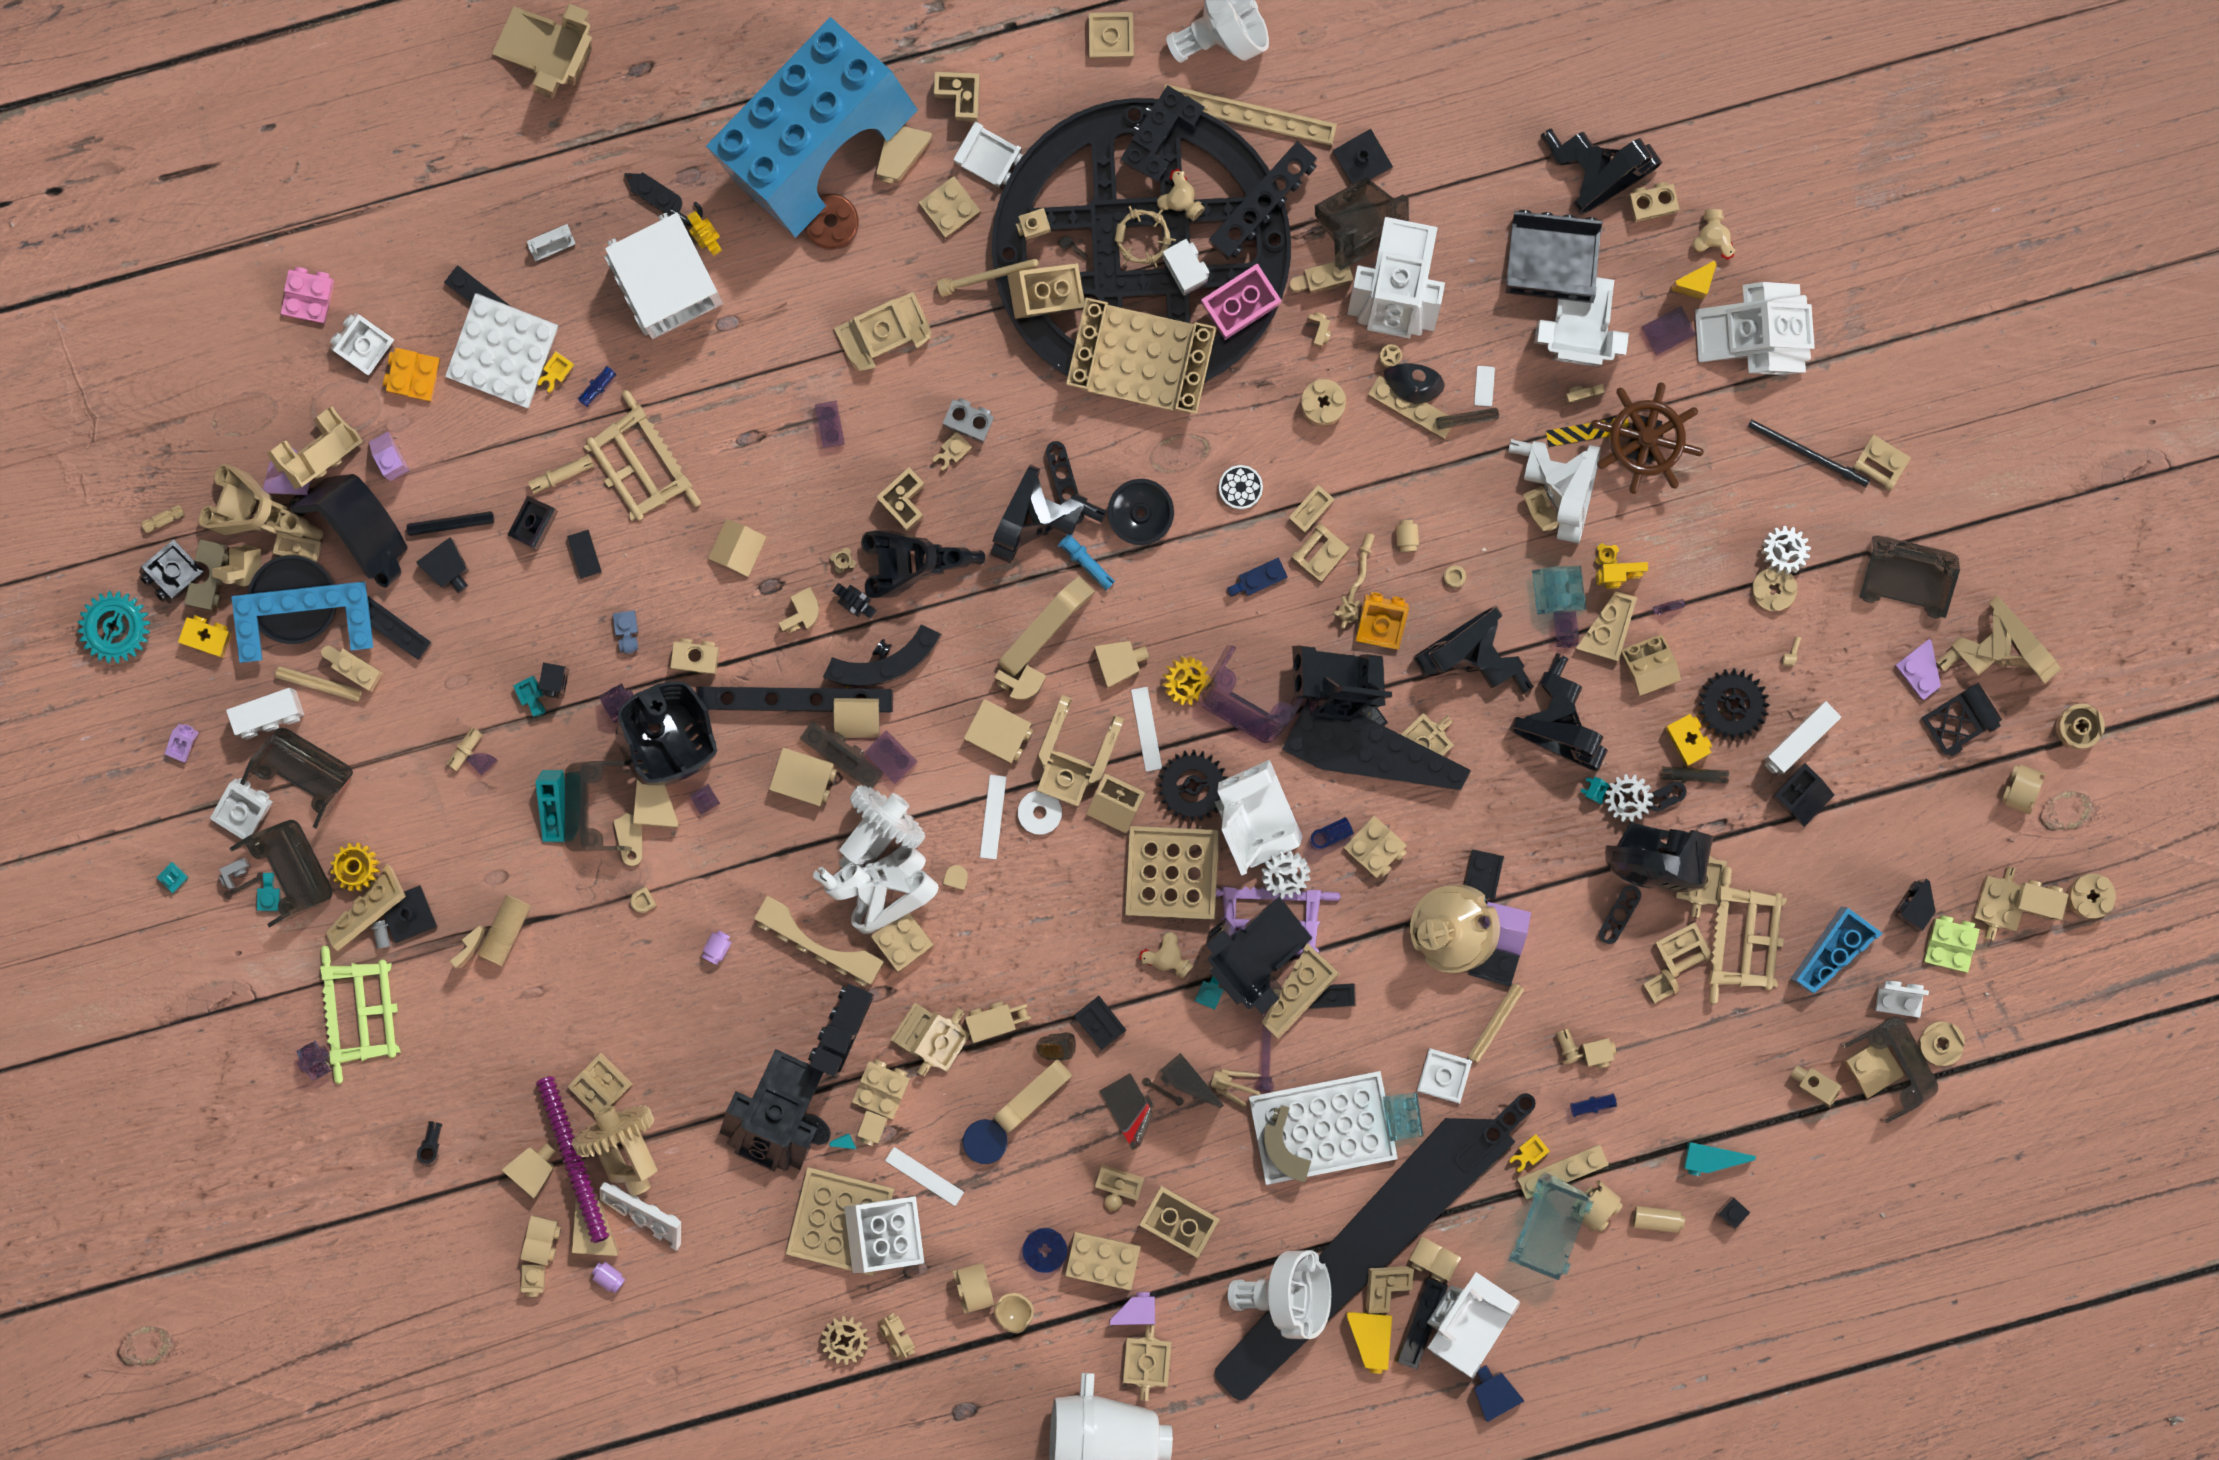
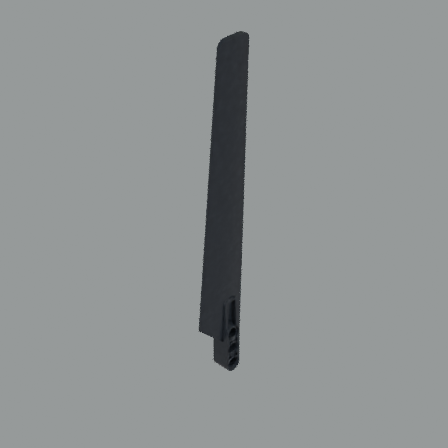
M1528 1093L1519 1095L1495 1119L1445 1118L1320 1253L1319 1262L1325 1263L1331 1283V1308L1328 1321L1368 1283L1369 1268H1384L1515 1143L1509 1133L1535 1108L1536 1102L1532 1095ZM1526 1097L1531 1100L1532 1105L1530 1109L1523 1110L1520 1108L1519 1100ZM1512 1113L1516 1119L1513 1125H1506L1503 1122L1504 1114ZM1490 1128H1495L1499 1132V1138L1495 1141L1489 1140L1487 1137V1131ZM1267 1311L1217 1365L1215 1377L1235 1399H1247L1309 1339H1287L1283 1337L1281 1330L1274 1325L1270 1311Z

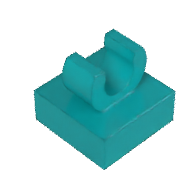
M1595 776L1593 779L1586 778V781L1591 783L1588 790L1581 788L1580 791L1586 795L1585 797L1602 805L1610 785Z
M171 862L156 878L171 893H174L189 877L174 862Z

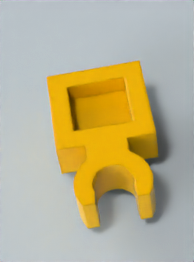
M555 352L543 368L548 374L541 377L537 384L541 386L543 382L548 381L550 387L547 389V392L551 393L555 388L556 379L562 383L574 367V364L558 352Z
M1534 1134L1518 1147L1522 1153L1512 1156L1509 1162L1512 1163L1516 1159L1520 1160L1521 1166L1516 1171L1521 1172L1524 1170L1527 1161L1534 1165L1550 1151L1541 1139Z

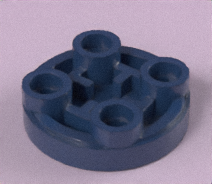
M978 1120L972 1123L964 1133V1150L968 1157L977 1163L990 1164L996 1162L1007 1149L1008 1139L1006 1132L993 1120Z

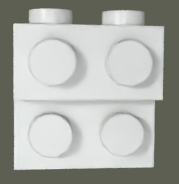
M358 313L350 314L343 322L345 328L341 334L337 332L330 340L332 344L330 349L369 376L394 339Z
M235 778L227 786L210 819L248 842L259 823L266 816L273 801L269 800V795L262 790L255 791L250 788L251 784L247 780Z

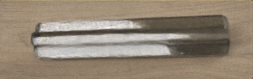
M1495 407L1436 418L1435 423L1437 429H1445L1499 419V411Z

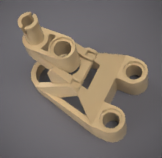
M222 464L217 468L214 481L217 485L224 488L216 508L205 506L201 510L198 520L202 527L223 535L250 530L259 532L264 530L277 534L279 531L296 537L305 536L315 541L322 539L324 534L322 528L309 524L307 519L287 511L286 506L274 502L270 494L265 492L249 473L227 464ZM259 500L260 502L256 510L255 516L252 519H250L256 501Z
M1998 595L1988 602L1994 609L1993 633L1981 644L1959 637L1951 644L1952 648L1940 659L1936 660L1939 666L1946 672L1949 667L1962 657L1978 676L1993 663H1997L1999 666L2007 665L2032 669L2044 683L2048 682L2062 670L2054 657ZM2012 639L2022 656H2010Z

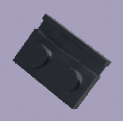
M1472 849L1464 885L1481 891L1485 898L1495 900L1504 856Z
M1495 948L1492 955L1480 966L1470 969L1468 975L1511 987L1520 955Z
M1097 996L1074 1015L1101 1050L1126 1031L1125 1027L1100 996Z

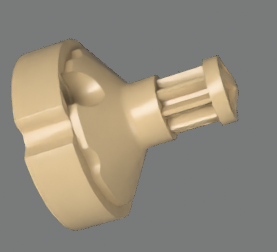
M1462 884L1447 885L1430 891L1418 902L1411 917L1410 934L1414 948L1426 956L1425 962L1429 966L1442 972L1459 973L1480 966L1492 955L1500 936V922L1496 909L1492 906H1487L1484 900L1485 895L1481 891ZM1484 916L1490 920L1488 928L1483 924Z

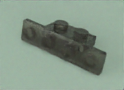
M812 721L800 736V740L863 786L865 785L873 789L883 775L881 770L866 760V757L863 756L865 752L856 745L851 747L846 744L845 741L847 739L837 731L835 734L827 732Z

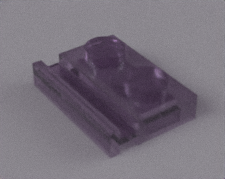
M1681 306L1641 327L1656 356L1696 335Z
M887 730L864 752L894 784L918 762Z

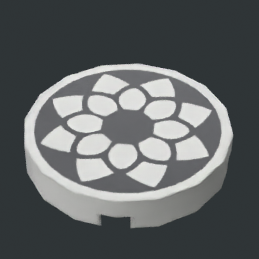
M1233 466L1225 471L1220 479V497L1225 504L1232 508L1240 510L1250 508L1258 502L1262 495L1263 484L1261 477L1256 470L1249 466Z

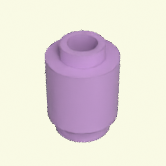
M718 930L717 934L712 932L702 950L704 952L702 957L718 965L719 961L723 960L732 943L728 940L730 936Z
M604 1262L603 1265L598 1263L591 1273L594 1275L592 1280L608 1292L616 1293L626 1280L622 1277V1273L607 1262Z

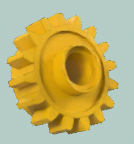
M348 843V848L340 847L341 852L333 854L335 861L330 862V864L334 866V869L330 873L337 876L334 882H341V888L345 889L348 886V891L353 892L356 887L361 892L363 885L370 888L369 881L377 880L373 875L374 873H380V870L375 868L376 865L380 864V861L373 859L377 854L375 852L369 853L370 847L365 846L362 850L361 843H357L355 847L353 844ZM354 862H358L359 869L352 873L351 865Z

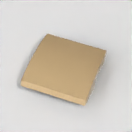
M834 698L835 738H879V699Z
M478 926L462 939L467 947L450 960L455 968H462L477 952L487 931L484 926Z
M600 1053L568 1085V1088L596 1114L598 1111L612 1106L633 1083Z

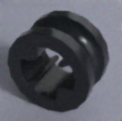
M884 638L872 653L873 656L877 655L879 660L883 659L892 647V644H886Z

